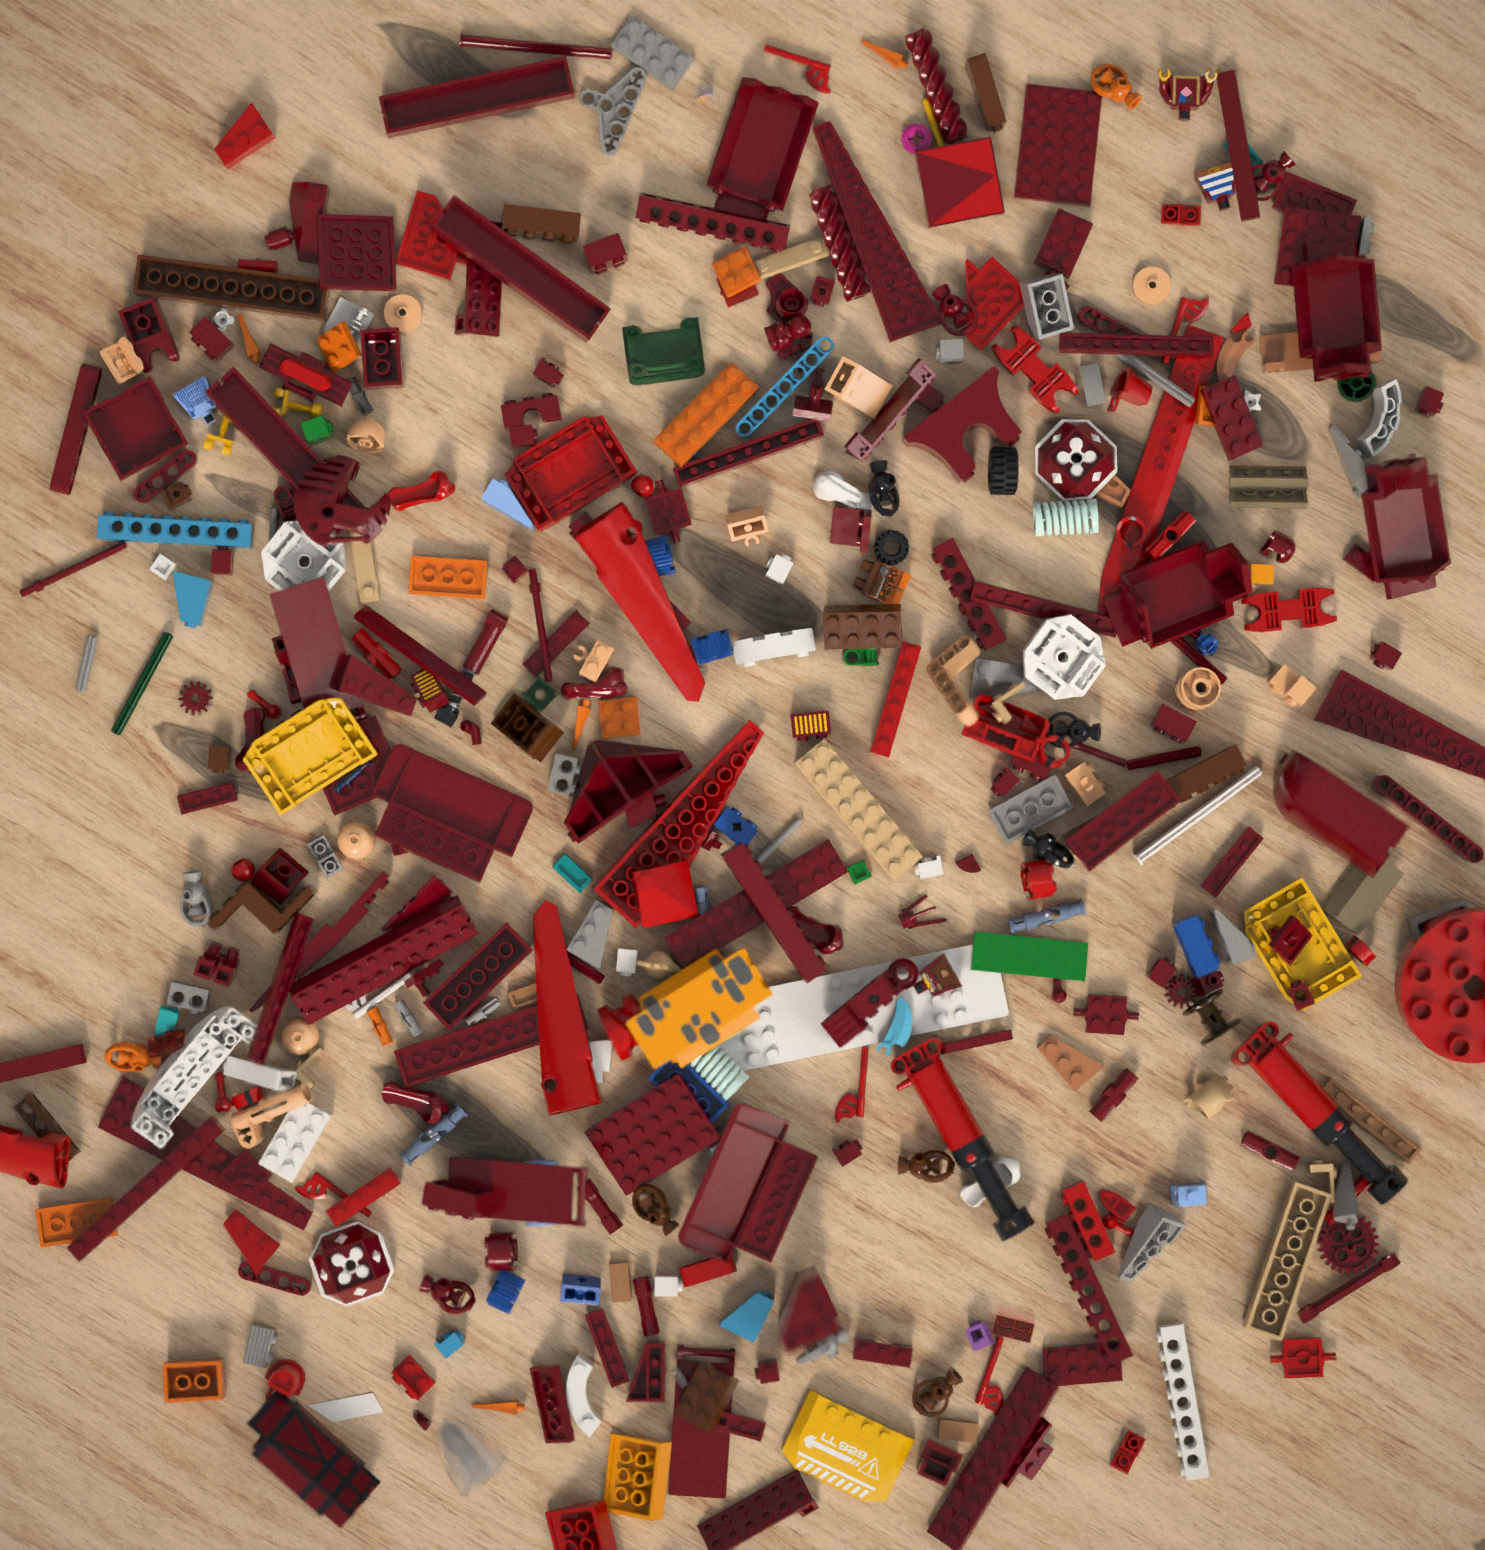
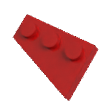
M236 1209L223 1223V1227L234 1244L237 1245L243 1258L248 1262L256 1276L280 1247V1244Z

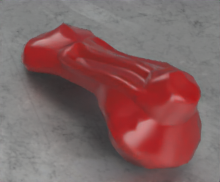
M437 470L424 483L407 488L393 487L388 491V495L394 509L402 511L408 507L427 502H439L454 493L455 484L449 481L445 472Z

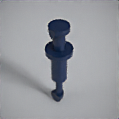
M368 760L360 768H355L346 777L342 776V781L337 786H332L334 790L339 794L345 785L350 787V782L361 774V770L367 765L369 767L372 762Z

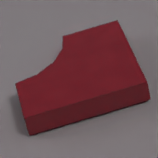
M782 273L773 275L765 284L771 296L770 305L766 313L776 322L785 320L776 311V298L786 289H798Z
M244 1148L217 1177L230 1190L244 1184L260 1189L272 1177V1174L262 1165L258 1164L259 1162Z

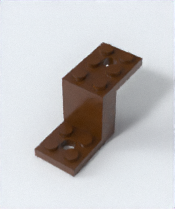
M253 882L242 883L235 890L237 894L234 897L227 898L222 904L224 908L221 911H215L209 917L210 922L207 925L213 930L219 929L243 904L273 934H276L294 917L295 912L298 913L318 891L313 886L302 887L296 893L297 898L294 901H289L282 908L283 912Z

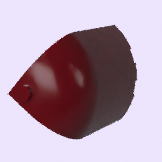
M1293 750L1289 755L1285 753L1279 761L1282 765L1273 783V797L1280 813L1289 822L1374 878L1390 855L1387 851L1390 847L1395 848L1410 826L1308 757Z

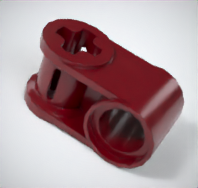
M279 486L274 491V498L285 523L296 518L295 512H293L294 495L289 488ZM282 490H287L288 497L285 500H280L278 496Z

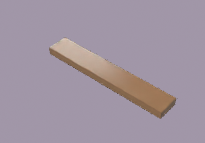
M1329 1077L1322 1086L1355 1122L1408 1164L1421 1151L1417 1145L1332 1077Z

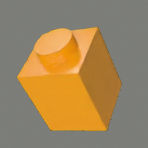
M1249 565L1252 585L1271 586L1273 584L1274 565Z

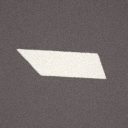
M373 1393L308 1405L332 1422L384 1412Z

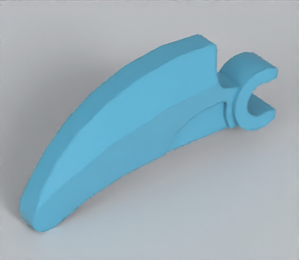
M899 997L897 999L896 1012L890 1029L883 1042L876 1049L879 1052L881 1047L885 1046L887 1048L886 1056L890 1055L891 1047L894 1044H899L904 1048L912 1032V1014L904 998Z

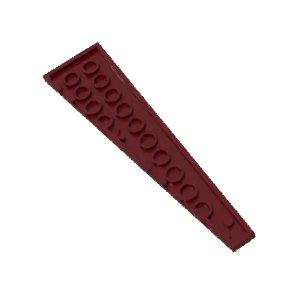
M831 121L812 127L889 342L892 343L942 325L939 312L911 266L904 250H902L899 241L871 195L869 188L863 181L860 172L854 165Z
M1340 670L1314 721L1485 780V747L1348 672Z
M124 1075L98 1128L163 1160L197 1128L178 1115L169 1125L174 1134L162 1148L131 1127L132 1118L144 1089ZM213 1141L182 1169L302 1230H305L313 1214L311 1210L269 1180L260 1189L244 1184L230 1190L217 1176L236 1156L216 1141Z

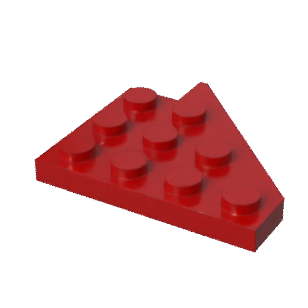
M417 190L396 259V265L451 281L456 263L467 266V256L430 230L443 211L435 195Z
M993 256L980 270L968 259L965 261L966 301L972 303L978 312V322L975 330L967 335V339L980 351L1024 307L1019 281ZM966 307V314L971 317L967 323L968 326L974 321V313Z

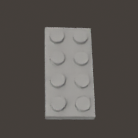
M633 15L610 45L613 50L636 66L644 69L647 74L672 91L695 61L692 56Z
M1055 774L990 809L988 813L1007 845L1025 835L1030 828L1034 830L1074 807Z

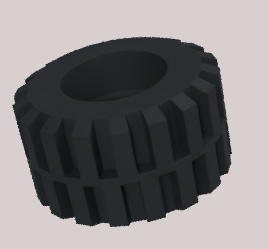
M991 447L988 458L989 492L991 495H1015L1019 475L1016 447Z

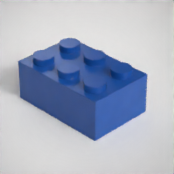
M1190 915L1171 923L1193 977L1199 978L1219 969L1218 964L1221 963L1217 953L1212 952L1211 946H1213L1210 936L1205 935L1203 929L1206 926L1202 917Z

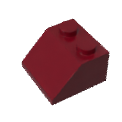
M279 848L258 869L251 881L281 905L304 880L309 871L283 849Z

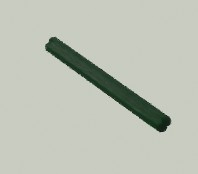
M163 632L116 719L111 729L112 733L116 735L122 734L173 639V635L168 632Z

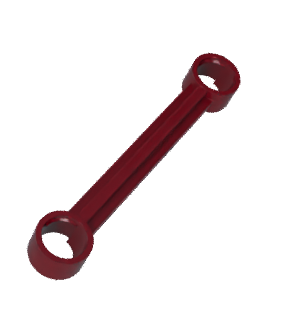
M1395 1252L1384 1256L1377 1264L1316 1302L1301 1308L1297 1315L1302 1323L1311 1321L1320 1312L1384 1272L1396 1268L1401 1263Z

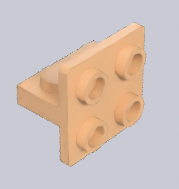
M125 336L121 337L117 343L100 351L103 360L118 385L128 381L131 383L135 382L144 369L141 358L136 356L132 343Z

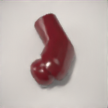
M470 720L461 722L460 729L471 735L472 745L482 744L479 726Z

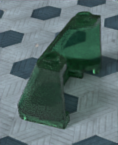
M698 317L685 318L680 323V329L642 334L641 328L635 325L622 327L630 384L641 386L698 378L705 374Z

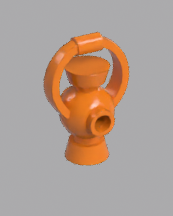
M1112 64L1099 65L1091 72V86L1099 95L1112 98L1117 103L1125 101V105L1129 110H1133L1141 101L1142 95L1132 92V86L1128 81L1126 72L1122 68ZM1106 71L1097 84L1095 78ZM1114 73L1118 74L1120 77L1115 79ZM1099 85H1101V86H1103V87H1109V89H1104V88L1100 87Z
M118 1042L105 1050L104 1059L114 1069L142 1072L149 1065H152L155 1069L160 1068L162 1051L151 1054L143 1044L136 1045L131 1042ZM119 1050L118 1062L112 1059L113 1051Z

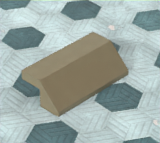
M1229 466L1230 508L1307 509L1306 488L1308 477L1306 467Z
M1387 860L1374 878L1353 866L1322 910L1337 919L1355 934L1360 935L1404 873Z

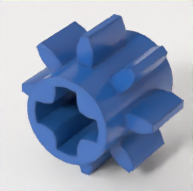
M1202 633L1196 639L1198 643L1195 647L1203 656L1207 654L1212 656L1218 650L1216 645L1219 642L1212 634L1208 633L1205 636Z

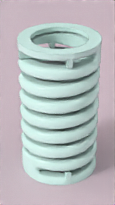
M1096 499L1079 500L1078 502L1076 500L1071 502L1065 500L1063 503L1062 501H1057L1056 504L1054 501H1050L1049 504L1047 502H1033L1035 537L1044 536L1046 529L1047 535L1051 536L1053 534L1052 525H1054V534L1059 535L1060 522L1062 535H1066L1067 519L1069 534L1071 535L1075 533L1074 520L1077 534L1082 533V520L1085 534L1089 532L1098 533V506ZM1089 518H1091L1092 528H1090Z
M719 1045L690 1062V1066H696L695 1071L701 1072V1077H706V1082L711 1083L712 1088L717 1087L716 1092L722 1093V1098L726 1101L750 1076L745 1074V1071L740 1069L738 1064L734 1065L735 1061L733 1059L728 1060L729 1055L724 1054L722 1048L718 1050Z

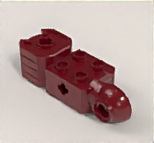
M906 958L894 960L887 970L878 975L821 1022V1026L839 1048L845 1046L869 1026L865 1019L867 1017L871 1019L879 1013L877 1009L880 1006L884 1005L886 1007L894 1000L892 998L894 995L898 996L903 990L915 985L919 977L916 964ZM901 968H905L908 971V976L905 979H900L897 976V972ZM870 996H876V1001H870Z

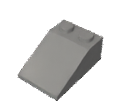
M1210 909L1209 913L1227 963L1235 965L1254 958L1256 949L1253 942H1250L1218 909Z

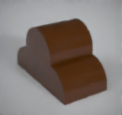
M513 693L491 722L502 734L539 762L543 761L564 733L563 730L515 693Z

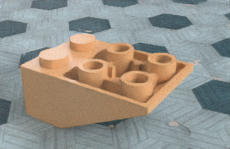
M842 356L824 389V393L875 419L892 385L861 365Z

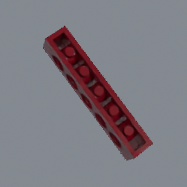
M951 538L932 548L933 553L930 555L935 564L939 563L942 569L939 572L944 581L948 580L951 586L948 589L953 598L957 597L960 603L957 606L962 615L966 614L969 620L966 623L971 632L975 631L978 637L975 640L980 649L984 648L987 651L1006 641L1007 639L988 604L963 599V591L968 590L971 592L975 578L954 539ZM952 557L955 564L951 567L946 566L944 559ZM957 573L961 574L964 578V581L960 584L955 583L953 580V576ZM974 607H978L982 612L978 618L973 617L971 614V610ZM983 624H987L990 627V633L987 635L982 634L980 631V627Z

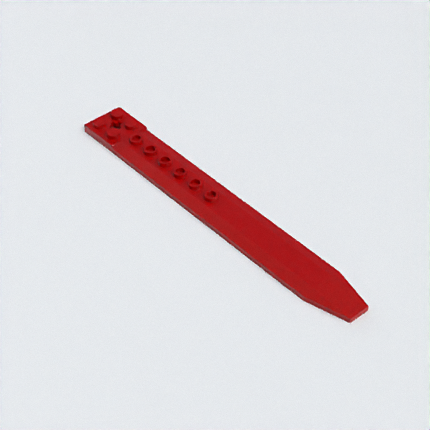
M1191 325L1186 327L1184 336L1213 337V357L1176 356L1169 380L1193 396L1195 401L1192 406L1188 407L1164 391L1121 520L1129 516L1140 518L1146 526L1147 534L1145 540L1139 546L1133 548L1121 545L1115 535L1101 575L1098 613L1108 615L1101 597L1120 590L1118 585L1121 582L1119 574L1147 563L1148 556L1144 550L1155 540L1196 420L1199 386L1208 385L1224 338L1223 336ZM1128 521L1121 526L1120 535L1125 542L1135 543L1141 538L1142 529L1136 522Z

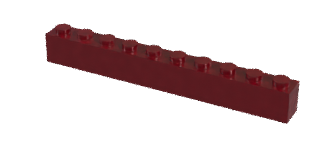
M214 1115L209 1117L66 1248L79 1262L85 1259L226 1130Z

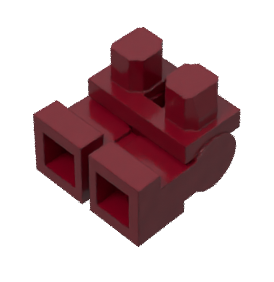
M213 941L204 952V955L199 956L193 975L207 980L213 978V982L229 987L232 984V980L235 979L241 961L238 959L240 950L229 947L227 955L220 953L223 944Z

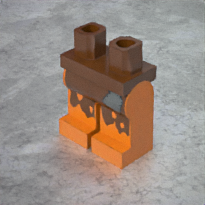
M863 560L860 570L869 573L867 580L857 576L853 586L860 590L861 594L882 604H899L903 595L901 591L905 590L911 574L878 561Z

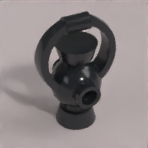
M887 460L874 461L869 464L872 472L875 473L868 485L869 498L878 513L882 516L892 517L897 512L900 504L899 494L894 486L896 480L893 474L885 472L888 468ZM891 504H892V509H887V508H883V507H882V506H888V505H891Z
M1070 712L1055 713L1048 720L1050 725L1046 732V737L1052 735L1053 724L1051 723L1055 718L1065 715L1074 720L1069 725L1059 720L1057 722L1056 735L1062 738L1068 735L1073 741L1069 744L1070 748L1077 743L1086 741L1089 737L1100 742L1101 723L1089 726L1086 721L1078 719ZM1050 742L1053 746L1063 749L1058 743Z
M1031 828L1027 831L1021 845L1032 846V855L1035 859H1046L1048 862L1061 868H1072L1074 866L1075 858L1066 847L1055 841V836L1046 833L1037 837Z

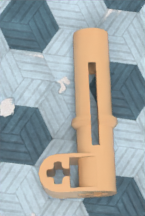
M303 1084L269 1099L262 1098L259 1103L231 1115V1123L240 1144L244 1148H251L263 1142L265 1135L260 1123L272 1121L278 1115L310 1103L313 1099L310 1088ZM284 1100L287 1101V1104L260 1114L259 1112Z

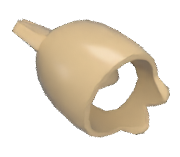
M654 951L644 961H637V965L644 967L645 973L655 981H665L681 970L677 959L667 951Z
M1214 1074L1205 1083L1197 1082L1200 1088L1193 1094L1185 1097L1183 1102H1186L1188 1108L1195 1107L1203 1116L1209 1119L1219 1112L1226 1101L1230 1102L1235 1099V1096L1232 1094L1234 1086L1228 1084L1229 1079L1227 1077L1219 1078L1218 1074Z

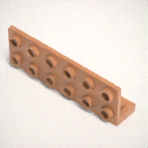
M1298 332L1261 335L1259 337L1263 374L1313 369L1312 359H1303L1299 356ZM1380 353L1370 354L1371 364H1377L1381 361Z

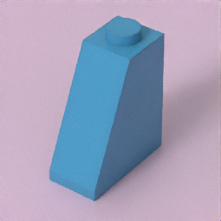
M174 571L173 579L180 620L185 622L184 626L196 629V625L202 626L214 582Z
M765 1290L754 1292L724 1317L720 1322V1326L751 1342H755L774 1303L773 1294Z

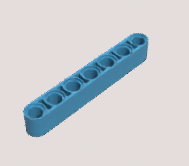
M826 336L819 338L736 425L738 435L745 438L753 435L834 350V342L831 338ZM827 340L830 342L829 350H821L820 344L822 341ZM811 354L817 356V362L813 365L807 363V357ZM797 368H801L804 371L803 377L799 379L793 375L794 370ZM783 382L790 384L788 392L784 393L780 390V385ZM775 396L777 398L776 405L768 406V397ZM756 410L763 411L764 416L761 420L754 419L753 414ZM744 423L750 425V431L747 434H742L740 431V427Z

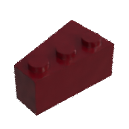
M665 1341L645 1342L626 1402H665Z

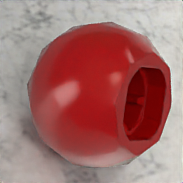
M640 474L632 480L631 489L638 496L645 499L653 494L655 484L650 476Z
M243 858L231 866V873L237 881L247 882L254 876L255 867L250 859Z

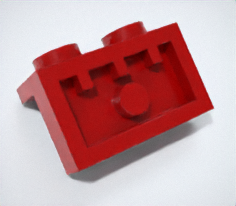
M410 1354L391 1372L393 1374L392 1379L398 1385L402 1384L407 1389L405 1390L406 1394L411 1399L415 1398L417 1401L436 1383Z

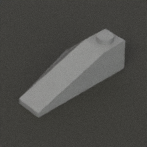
M1333 425L1328 430L1349 484L1353 488L1351 491L1358 499H1362L1361 493L1368 489L1365 466L1372 463H1365L1363 461V454L1355 448L1352 449L1350 447L1352 445L1350 440Z
M977 658L974 660L969 698H976L982 694L996 697L1000 693L1005 695L1009 692L1008 688L1016 682L1018 684L1024 682L1025 687L1015 695L1042 690L1024 677L1022 665Z
M1150 1204L1138 1220L1117 1276L1120 1279L1131 1282L1148 1266V1261L1155 1255L1158 1257L1162 1253L1160 1250L1167 1243L1171 1245L1177 1239L1186 1224L1163 1208Z

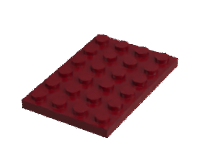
M1026 84L1014 199L1090 207L1102 102L1101 95L1089 90Z
M680 1072L584 1131L626 1196L634 1192L640 1184H647L721 1138L718 1130Z

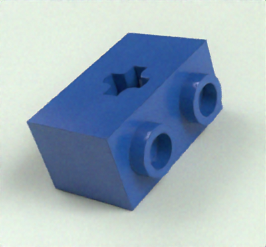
M728 807L714 826L735 843L748 844L758 832L755 829L757 825L749 819L747 821L743 820L740 817L742 813L735 807L732 809ZM733 822L742 823L740 826L742 828L741 832L738 830L734 832L732 830L734 828L732 826Z
M562 1274L560 1301L599 1305L601 1277Z

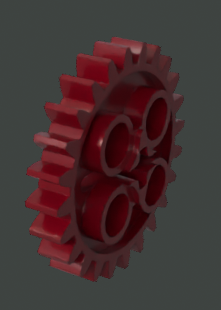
M1362 1216L1358 1219V1223H1355V1227L1360 1229L1357 1236L1351 1235V1230L1347 1229V1223L1335 1221L1333 1224H1330V1222L1326 1221L1328 1226H1321L1324 1232L1318 1235L1322 1237V1240H1317L1316 1243L1321 1244L1322 1247H1319L1317 1251L1323 1252L1320 1256L1321 1259L1327 1258L1324 1263L1325 1265L1332 1263L1331 1270H1335L1338 1267V1273L1340 1274L1343 1269H1345L1347 1275H1349L1350 1270L1357 1274V1268L1364 1271L1363 1265L1370 1267L1371 1265L1368 1261L1370 1259L1376 1260L1372 1255L1373 1253H1379L1374 1249L1375 1246H1380L1378 1242H1375L1379 1235H1373L1377 1229L1375 1227L1369 1228L1372 1224L1371 1221L1364 1223L1366 1217ZM1335 1231H1340V1239L1333 1241L1332 1234ZM1361 1238L1365 1239L1362 1242L1350 1243V1247H1347L1345 1245H1341L1336 1248L1331 1247L1335 1244H1344L1347 1242V1239H1349L1350 1241H1356ZM1362 1245L1364 1252L1361 1255H1356L1355 1249L1357 1246ZM1339 1250H1344L1345 1257L1341 1260H1338L1336 1256L1337 1252Z

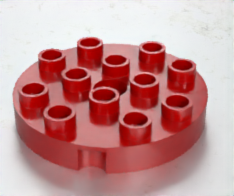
M1468 907L1455 909L1427 922L1424 925L1423 935L1419 939L1409 940L1399 959L1395 974V999L1400 1016L1408 1030L1431 1051L1446 1059L1461 1063H1485V908ZM1475 974L1482 979L1483 986L1478 994L1471 996L1465 993L1463 986Z

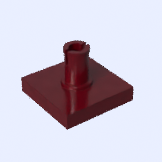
M816 384L810 385L809 397L795 396L792 416L831 421L833 401L820 399L822 386L817 385V392H815Z
M1290 914L1281 928L1274 926L1271 929L1270 935L1273 938L1268 946L1286 964L1291 966L1313 935L1295 916Z

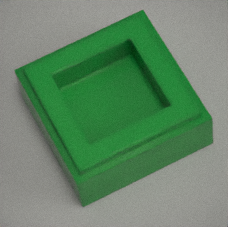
M864 859L846 867L854 885L872 877Z

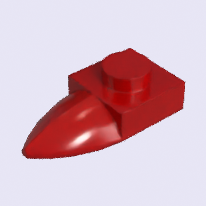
M1106 1190L1099 1191L1103 1205L1109 1213L1121 1222L1125 1223L1136 1210L1134 1205L1119 1194Z

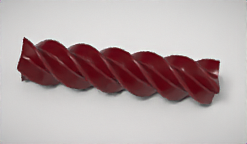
M922 28L906 35L905 42L907 48L912 53L913 64L919 71L920 82L926 89L927 100L933 107V116L938 124H940V134L946 143L950 145L969 137L966 135L967 124L959 117L960 106L952 99L953 88L945 81L946 70L942 65L938 64L940 55L938 50L931 46L933 41L932 34L929 30Z
M832 184L814 189L809 196L811 197L812 209L817 215L818 226L824 233L825 245L830 250L831 262L837 269L838 281L843 286L844 298L847 302L866 297V294L870 293L871 289L868 283L863 280L864 269L857 263L858 252L850 245L851 233L844 227L845 216L837 209L838 197L830 191Z

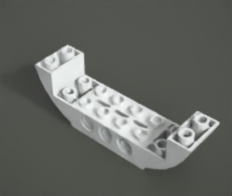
M232 1007L220 1008L209 1014L201 1022H197L148 1081V1085L135 1108L131 1127L162 1148L174 1134L169 1125L242 1039L248 1044L251 1042L257 1025Z

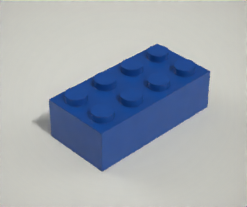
M670 1059L659 1066L648 1077L655 1086H658L680 1072L712 1123L730 1105L727 1100L725 1101L720 1093L716 1092L715 1088L711 1087L710 1083L706 1082L705 1078L701 1077L699 1072L695 1071L694 1067L690 1066V1063L681 1068L678 1062L673 1063Z

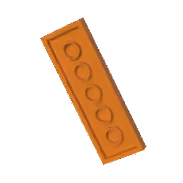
M731 362L653 439V443L677 465L682 467L760 387Z

